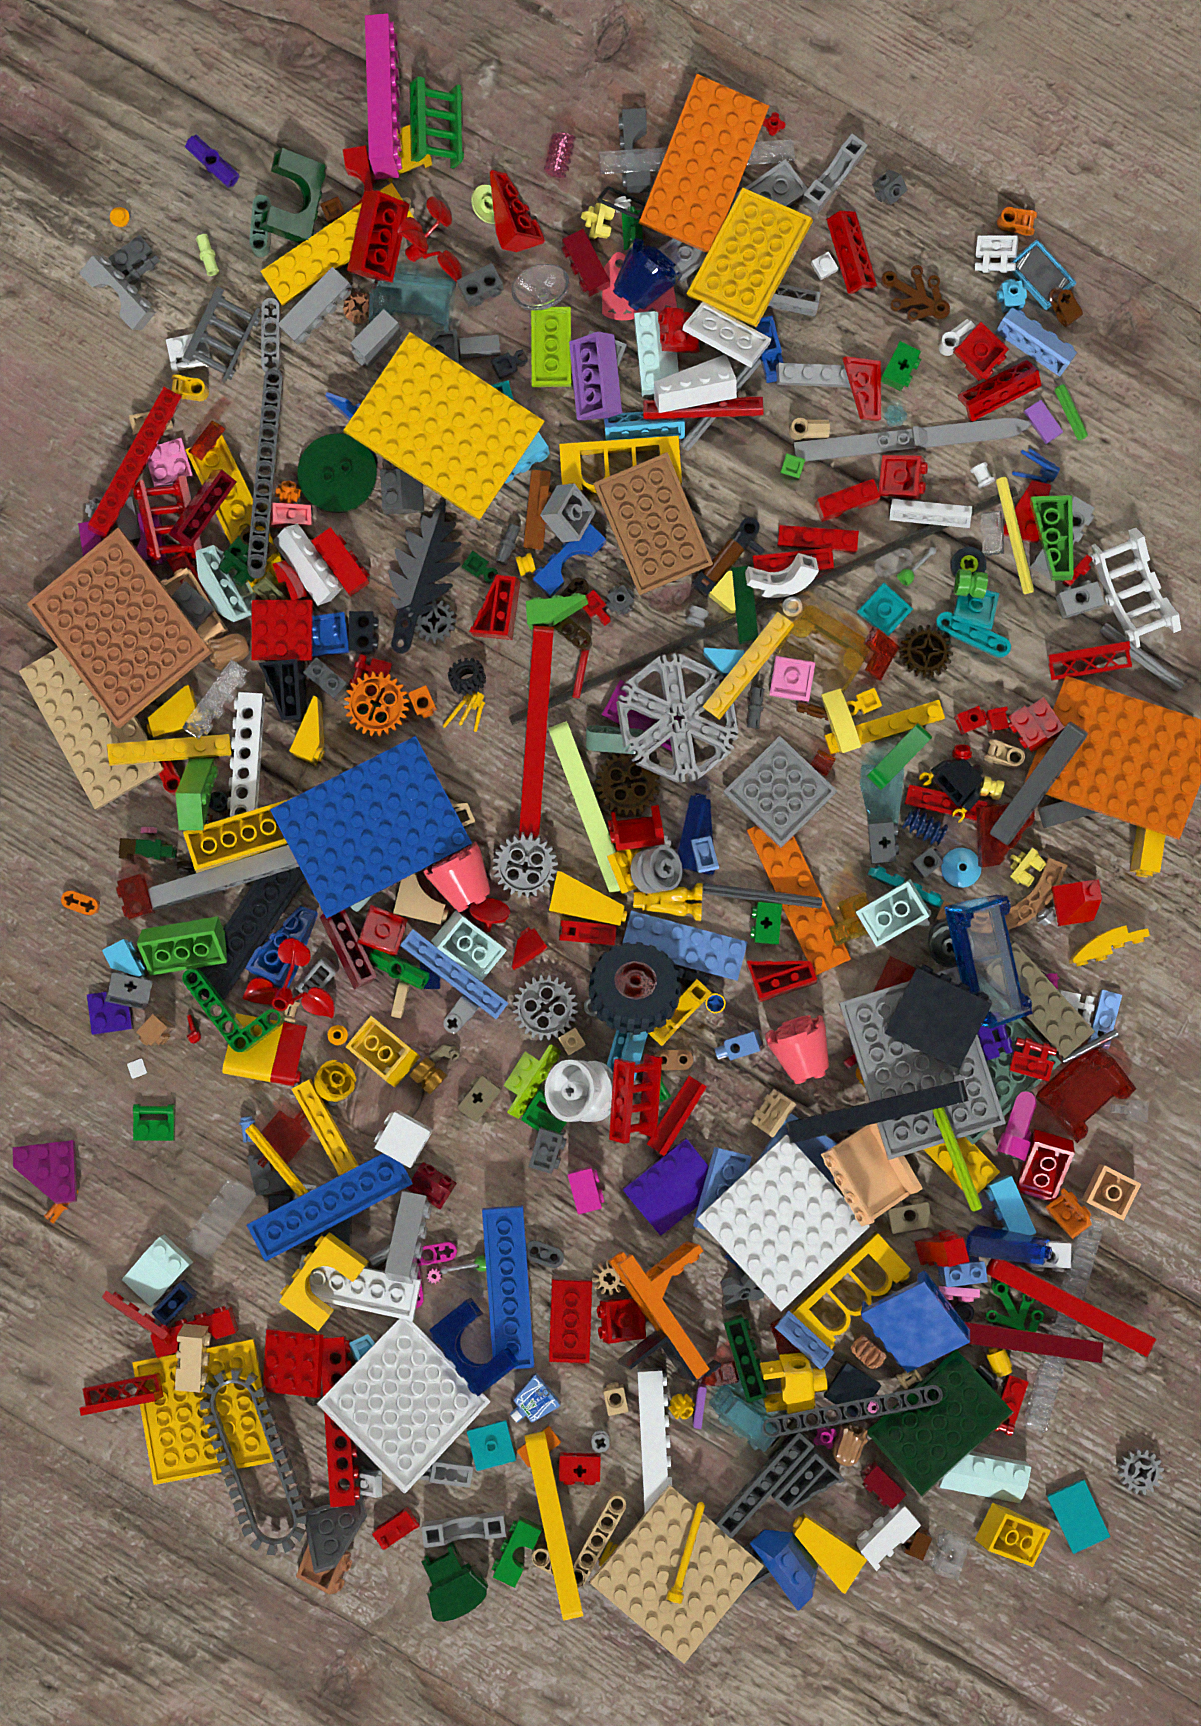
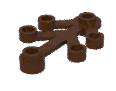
M920 265L913 266L910 272L912 278H914L916 289L897 279V275L893 271H886L882 275L881 284L884 288L891 289L895 287L912 297L903 300L894 298L890 304L892 311L898 312L902 308L919 304L929 307L922 310L910 309L907 319L911 322L928 316L944 319L949 315L950 305L947 301L942 300L939 290L940 278L932 275L927 281L928 287L932 290V300L926 295L922 279L923 268ZM913 270H919L920 274H914ZM887 276H892V277H893V280H892V281H888V280L886 279V277H887ZM930 280H936L937 284H931ZM893 303H899L900 307H894ZM942 306L944 311H938L937 307ZM910 313H916L917 317L912 318Z

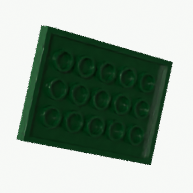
M957 1349L915 1387L938 1386L943 1393L942 1400L939 1403L884 1415L867 1432L870 1438L922 1497L1014 1413ZM928 1390V1399L935 1401L937 1398L936 1392ZM908 1394V1403L915 1405L917 1402L916 1396Z

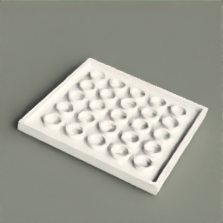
M787 1135L781 1138L696 1218L780 1311L789 1305L870 1227L869 1225L861 1227L845 1198L797 1145L790 1143Z
M399 1318L317 1404L403 1493H406L491 1401L412 1321Z

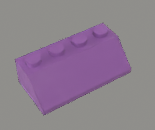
M595 332L570 341L577 420L602 419L622 414L614 334Z

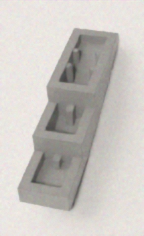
M437 1459L419 1479L429 1480L430 1483L470 1488L473 1466Z

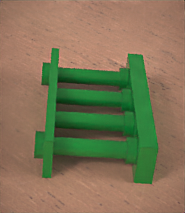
M417 76L409 84L411 161L419 162L427 154L450 158V168L454 169L464 159V151L462 150L461 103L463 95L461 93V85L457 84L449 93L428 89L425 86V78ZM425 96L449 101V112L427 108ZM426 116L449 120L450 131L428 127L426 125ZM426 135L450 139V150L428 146L426 144Z

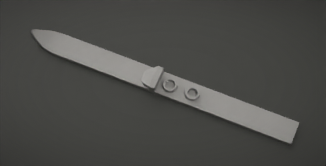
M1001 418L923 428L915 426L912 429L794 442L795 456L803 458L805 462L998 440L1018 436L1027 430L1032 423L1017 418Z

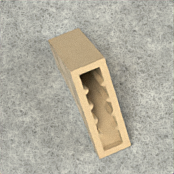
M417 873L401 880L394 914L442 925L443 921H447L449 910L446 909V905L433 900L424 892L418 881Z

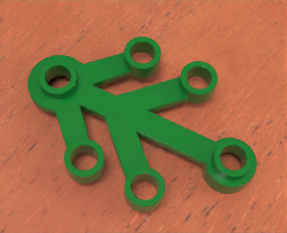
M997 1279L994 1280L991 1284V1290L995 1295L1000 1296L1010 1317L989 1309L985 1313V1318L989 1322H999L1014 1327L1016 1330L1026 1331L1024 1321L1029 1306L1035 1299L1031 1297V1300L1026 1301V1294L1022 1293V1302L1017 1313L1007 1293L1009 1290L1008 1285ZM999 1285L1004 1286V1290L1002 1292H998L997 1287ZM1038 1309L1031 1312L1032 1320L1028 1328L1029 1332H1036L1039 1322H1042L1044 1319L1043 1312ZM994 1312L995 1318L989 1319V1313ZM1039 1312L1041 1317L1036 1320L1034 1314Z

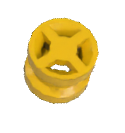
M527 553L524 557H515L521 576H524L527 572L534 573L536 571L531 553Z

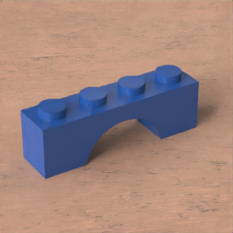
M589 523L580 541L564 542L561 546L563 549L558 554L556 552L553 553L547 560L549 563L544 568L541 566L534 572L533 583L551 598L564 586V580L561 575L564 563L570 557L578 554L593 557L606 544V538Z

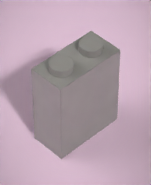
M383 309L350 343L354 359L361 366L365 364L370 368L402 335L398 322Z

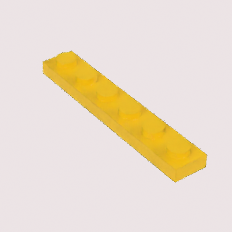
M777 612L703 705V708L720 720L794 627V623Z
M936 700L856 725L855 728L861 745L909 731L917 723L925 726L944 720L945 716L940 701ZM834 733L825 735L830 755L838 753L839 748Z
M229 734L107 744L109 766L230 756L231 745Z
M311 1078L292 1088L295 1097L339 1176L359 1166L321 1096L317 1093Z

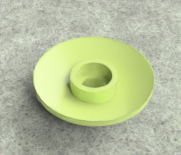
M480 185L472 193V207L481 220L489 224H495L491 186Z

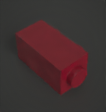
M875 1461L872 1465L869 1463L863 1468L861 1478L864 1482L862 1485L870 1493L874 1491L878 1495L877 1500L885 1508L889 1506L893 1510L907 1495Z

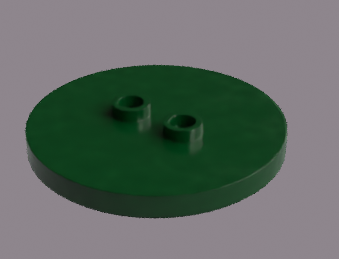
M328 434L316 439L304 450L298 463L297 477L304 496L315 507L330 513H346L360 507L373 493L377 482V466L371 451L365 445L346 434Z

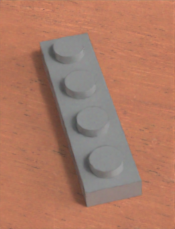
M778 363L776 365L777 385L850 387L844 365Z

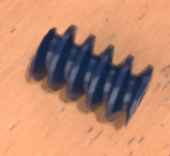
M917 808L913 812L911 809L902 825V829L910 826L909 833L917 830L916 837L924 834L923 841L931 838L930 845L938 842V846L948 830V825L945 824L940 828L941 821L938 820L933 824L934 817L931 816L926 820L927 813L924 812L919 816L920 809Z

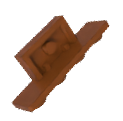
M531 471L524 537L525 549H544L547 523L540 514L552 495L549 492L550 471Z

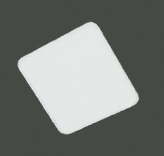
M142 1059L127 1064L132 1078L147 1073Z

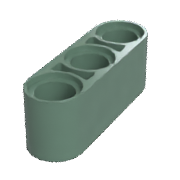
M266 195L256 196L252 204L249 242L252 251L258 257L267 256L271 245V233L257 228L261 222L263 210L259 209L260 205L267 204V207L272 206ZM259 242L264 243V246L261 248L255 247Z
M592 725L586 728V749L626 753V749L631 746V744H628L623 748L620 727ZM629 728L630 734L633 737H638L644 732L641 729ZM631 750L630 752H628V753H626V754H636V753H635V751Z

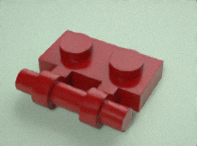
M359 654L358 661H355L354 664L355 672L353 679H350L349 690L353 691L354 688L351 686V683L357 685V677L361 679L363 671L368 672L369 678L373 671L377 677H379L380 672H383L384 678H386L391 672L392 663L372 658L371 665L365 664L367 656ZM370 686L367 689L368 696H374L377 692L375 686ZM382 688L378 702L382 694L385 692V688Z
M1017 1037L1015 1045L1021 1046L1022 1052L1013 1051L1008 1070L1049 1082L1054 1062L1046 1059L1048 1054L1055 1056L1057 1048L1051 1047L1048 1043L1043 1042L1040 1044L1033 1042L1032 1039L1027 1037L1025 1039ZM1030 1049L1039 1051V1058L1029 1055Z

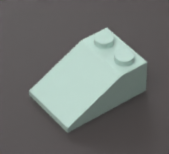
M911 879L856 911L876 947L931 915Z
M455 910L431 940L440 951L480 981L487 976L507 951L457 910Z
M164 1234L148 1248L123 1277L122 1281L152 1307L189 1268L193 1261Z

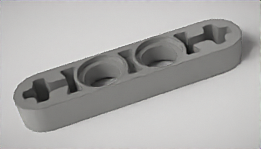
M267 298L262 303L261 366L264 373L269 370L266 367L270 364L269 357H272V362L276 366L272 367V369L280 371L281 328L278 326V323L281 321V308L278 301L274 298ZM270 304H273L275 307L272 310L274 318L270 317V312L267 309L270 307ZM268 323H275L277 327L275 331L268 332L266 331V325ZM269 342L276 343V349L272 352L266 350V345Z

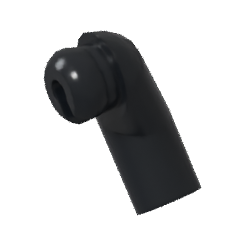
M981 1364L976 1371L994 1391H997L998 1384L995 1375L985 1365Z

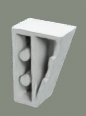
M903 1502L898 1504L893 1510L890 1508L888 1510L889 1513L884 1518L879 1517L875 1520L873 1527L869 1531L864 1530L857 1537L856 1544L860 1552L876 1571L881 1567L879 1562L886 1555L891 1557L894 1554L893 1549L898 1544H903L921 1526Z

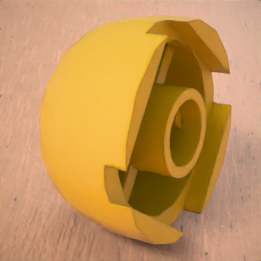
M337 1060L326 1061L318 1069L314 1078V1086L317 1093L327 1101L338 1102L344 1100L355 1088L356 1076L354 1071L348 1064H341L336 1062Z

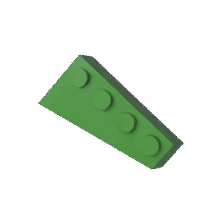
M194 758L189 759L176 791L179 830H204L212 788L214 787L215 778L218 776V768L214 766V759Z

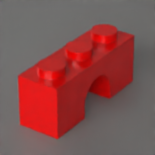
M874 479L817 498L815 506L821 522L840 516L847 510L856 507L861 509L875 504L879 501L880 495Z

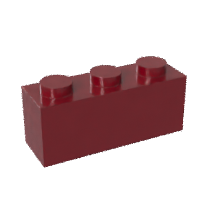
M584 229L563 238L561 251L564 257L569 258L572 263L569 265L574 276L578 275L580 279L578 283L582 292H586L591 297L609 288L610 279Z

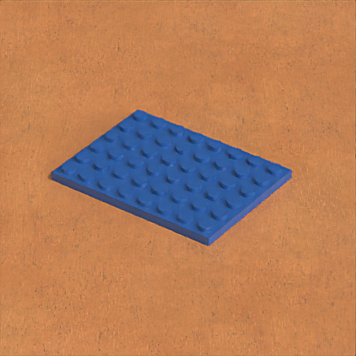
M416 736L270 809L326 919L472 844Z

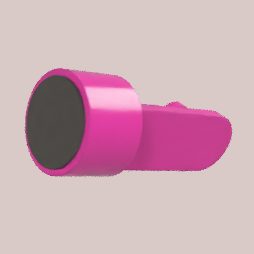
M1021 1092L1016 1097L1005 1133L1001 1134L996 1149L998 1154L1021 1162L1026 1160L1031 1145L1029 1140L1032 1133L1028 1128L1036 1108V1098L1032 1093Z

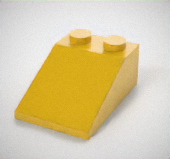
M313 696L289 752L298 758L317 765L318 761L322 762L326 751H324L323 706L318 697Z
M372 1016L368 1018L346 1045L348 1050L393 1087L400 1083L421 1057Z
M992 1502L975 1540L990 1552L1033 1567L1051 1530Z

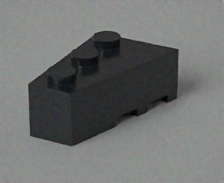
M299 659L259 663L266 678L267 686H269L273 695L272 698L281 720L287 723L302 722L307 712L305 674L303 673L305 671L304 662Z

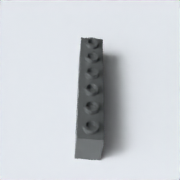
M802 1432L791 1434L715 1518L716 1526L732 1539L814 1448L813 1442Z

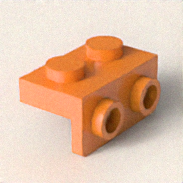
M1063 1188L1060 1190L1062 1195L1047 1205L1046 1210L1073 1239L1092 1225L1090 1220L1091 1213L1085 1206L1081 1207L1077 1203L1078 1199L1071 1191L1068 1193Z

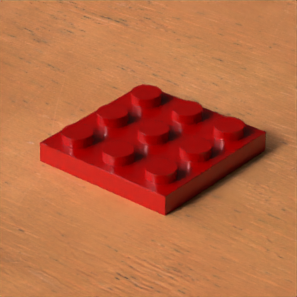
M252 600L251 660L280 661L299 659L301 661H313V601Z
M266 1329L263 1386L265 1385L267 1392L313 1398L321 1397L324 1334Z

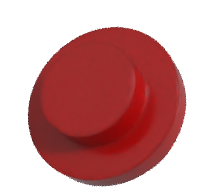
M959 744L952 750V756L958 761L968 760L972 757V751L970 746Z

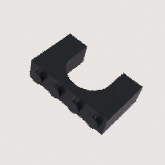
M292 1194L269 1195L268 1213L292 1201ZM352 1216L294 1246V1249H306V1246H314V1249H317L315 1246L317 1240L321 1235L325 1237L329 1232L350 1246L352 1244Z

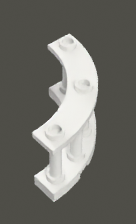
M1137 528L1128 530L1130 539L1125 543L1102 551L1096 544H1093L1091 558L1097 567L1106 593L1105 601L1107 605L1112 607L1125 631L1126 639L1130 642L1132 641L1136 648L1140 647L1139 636L1163 626L1169 627L1175 633L1181 630L1179 613L1171 605L1168 598H1162L1159 592L1161 586L1155 572L1150 573L1147 564L1150 558L1145 536ZM1129 549L1133 550L1135 557L1133 563L1108 572L1106 558ZM1134 570L1140 572L1143 580L1141 584L1119 593L1115 592L1111 579ZM1143 591L1149 593L1152 599L1150 604L1128 613L1124 611L1120 600ZM1152 611H1158L1162 619L1136 628L1130 621Z

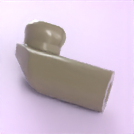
M443 1044L429 1056L435 1063L442 1057L457 1060L460 1057V1050L456 1046Z

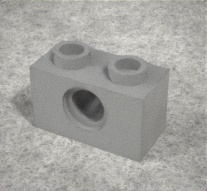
M1088 580L1080 583L1079 587L1072 589V586L1065 587L1056 596L1062 619L1101 608L1105 604L1098 581L1091 583ZM1076 594L1082 595L1083 603L1076 601Z

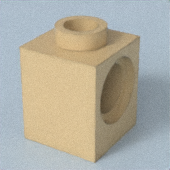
M576 1027L558 1038L568 1055L586 1045Z
M619 1382L607 1384V1387L603 1388L608 1416L629 1412L624 1385H619ZM613 1393H618L621 1396V1400L614 1403L610 1400V1396Z

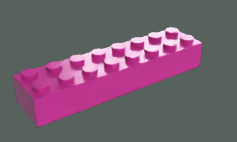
M388 13L365 15L369 160L376 180L399 178V170L402 169V158L399 157V152L402 151V144L398 135L401 134V124L398 121L401 111L400 104L397 103V98H400L399 86H397L399 70L396 68V63H399L398 51H396L398 36L395 33L394 21H390Z

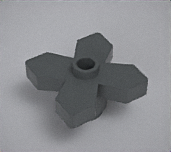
M741 1268L731 1270L728 1278L720 1281L721 1289L725 1295L723 1303L726 1310L738 1307L745 1299L756 1301L765 1297L761 1289Z

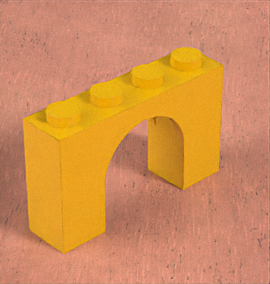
M330 1232L325 1237L321 1235L315 1243L317 1249L314 1253H308L303 1260L306 1264L302 1270L300 1268L296 1270L291 1277L294 1279L292 1284H287L280 1293L282 1298L279 1303L317 1331L323 1327L334 1309L316 1297L312 1292L310 1275L313 1269L328 1266L354 1282L369 1262Z

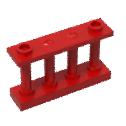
M186 476L177 477L172 486L145 488L144 480H139L134 486L133 494L134 498L138 500L147 541L146 552L147 556L151 559V563H156L161 558L160 554L184 551L189 553L190 559H196V551L202 549L200 537L197 538L192 546H183L181 544L158 546L156 535L168 534L174 525L154 527L152 515L172 513L182 515L191 502ZM166 494L176 496V505L149 507L147 496Z
M644 1054V1063L636 1065L633 1061L621 1058L614 1059L609 1140L623 1144L630 1143V1133L639 1132V1134L653 1138L657 1137L662 1057ZM643 1072L642 1083L634 1085V1073ZM642 1092L641 1103L632 1105L633 1093ZM640 1112V1123L631 1125L632 1113Z

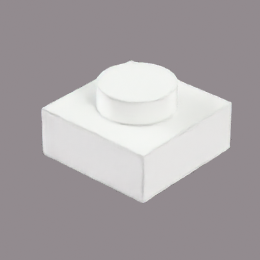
M829 252L811 261V265L820 280L838 271V267Z

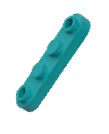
M943 612L936 619L935 623L939 631H944L945 634L994 657L1003 658L1011 651V643L1007 638L983 627L953 620V613ZM942 620H947L949 625L944 626ZM997 645H1001L1003 651H998Z
M878 865L875 868L870 867L867 874L893 888L903 884L905 880L900 875L894 874L891 876L887 874V870ZM912 882L925 903L941 908L944 902L941 899L942 895L934 891L928 893L922 890L923 886Z

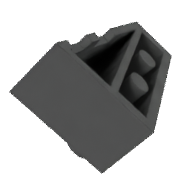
M813 1448L771 1496L781 1507L790 1512L811 1500V1497L820 1492L823 1493L832 1485L845 1480Z

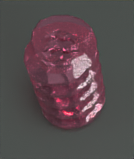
M557 132L551 135L550 149L547 152L548 157L546 158L547 164L544 166V171L547 174L558 178L566 177V174L563 172H568L569 167L565 164L571 163V160L567 157L573 155V152L568 149H574V144L571 142L576 141L575 136L565 132Z

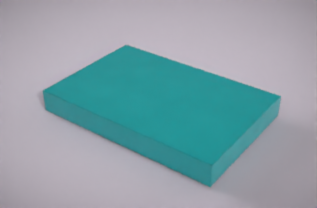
M1084 1479L1046 1495L1073 1554L1110 1538L1109 1532Z

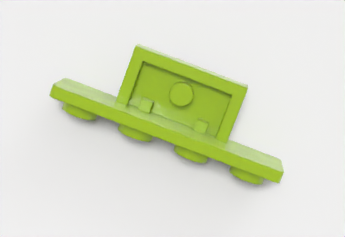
M550 1044L540 1060L524 1052L503 1085L517 1094L516 1099L507 1111L508 1114L519 1119L526 1112L528 1104L536 1096L542 1082L548 1077L550 1069L558 1061L562 1050Z

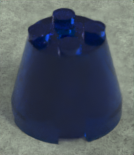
M635 238L628 248L614 283L615 288L613 289V292L618 297H624L629 301L628 305L636 311L639 308L646 309L677 284L682 277V273L676 272V264L668 256L654 246L643 245L644 241Z

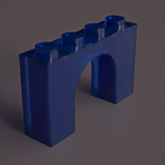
M469 1298L430 1328L429 1331L431 1332L432 1340L444 1350L443 1354L446 1359L452 1361L455 1365L457 1374L466 1380L470 1392L478 1397L520 1365V1363L508 1347L489 1362L482 1364L472 1362L464 1355L461 1348L462 1334L470 1324L483 1315V1312L474 1300Z

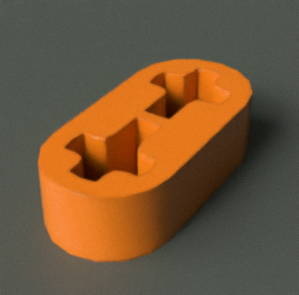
M66 891L61 896L62 905L76 912L92 916L100 910L98 900L75 891ZM73 894V898L79 900L78 904L71 903L68 905L69 901L66 898L71 897ZM93 901L92 905L95 908L94 910L90 909L88 912V908L82 906L83 902L90 903Z

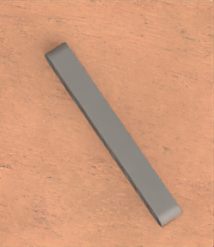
M289 845L151 887L148 889L152 909L158 910L299 867Z

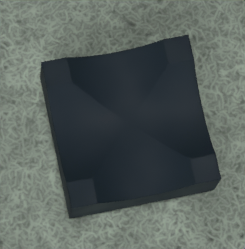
M845 1361L827 1388V1391H825L824 1397L834 1404L871 1398L876 1395L882 1385ZM853 1406L847 1407L846 1411L855 1417L857 1414L856 1409Z

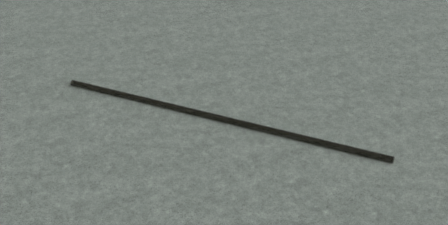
M1015 487L1009 488L1012 498L1018 496ZM999 493L972 505L971 517L1000 504ZM930 524L816 576L806 588L793 595L765 599L755 604L756 615L783 603L788 597H796L950 526ZM736 613L583 682L581 694L647 665L658 656L661 658L662 655H669L737 624ZM574 687L550 697L548 709L572 699ZM528 708L508 716L512 726L527 719Z

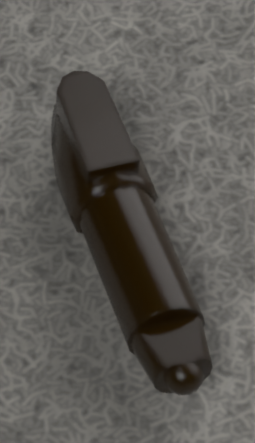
M179 861L176 863L178 871H195L193 862Z

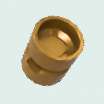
M426 1056L409 1076L416 1083L421 1082L422 1088L431 1095L448 1075L440 1068L436 1069L435 1063Z

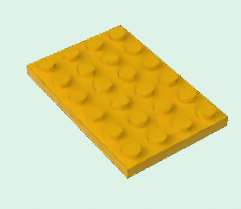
M742 188L686 294L697 301L705 302L730 316L757 327L809 230L813 219Z

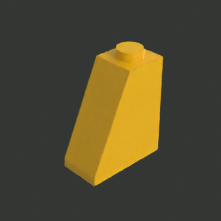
M184 686L148 717L149 724H147V729L150 736L153 735L154 738L160 739L203 726L191 686Z

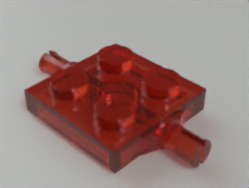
M302 1109L294 1119L279 1110L261 1132L287 1165L311 1137L300 1124L306 1117ZM263 1155L257 1164L264 1168L269 1160Z

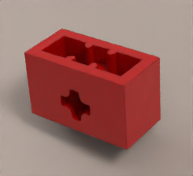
M560 1452L559 1481H563V1484L573 1485L575 1482H584V1485H596V1482H600L601 1453ZM578 1465H582V1473H578Z

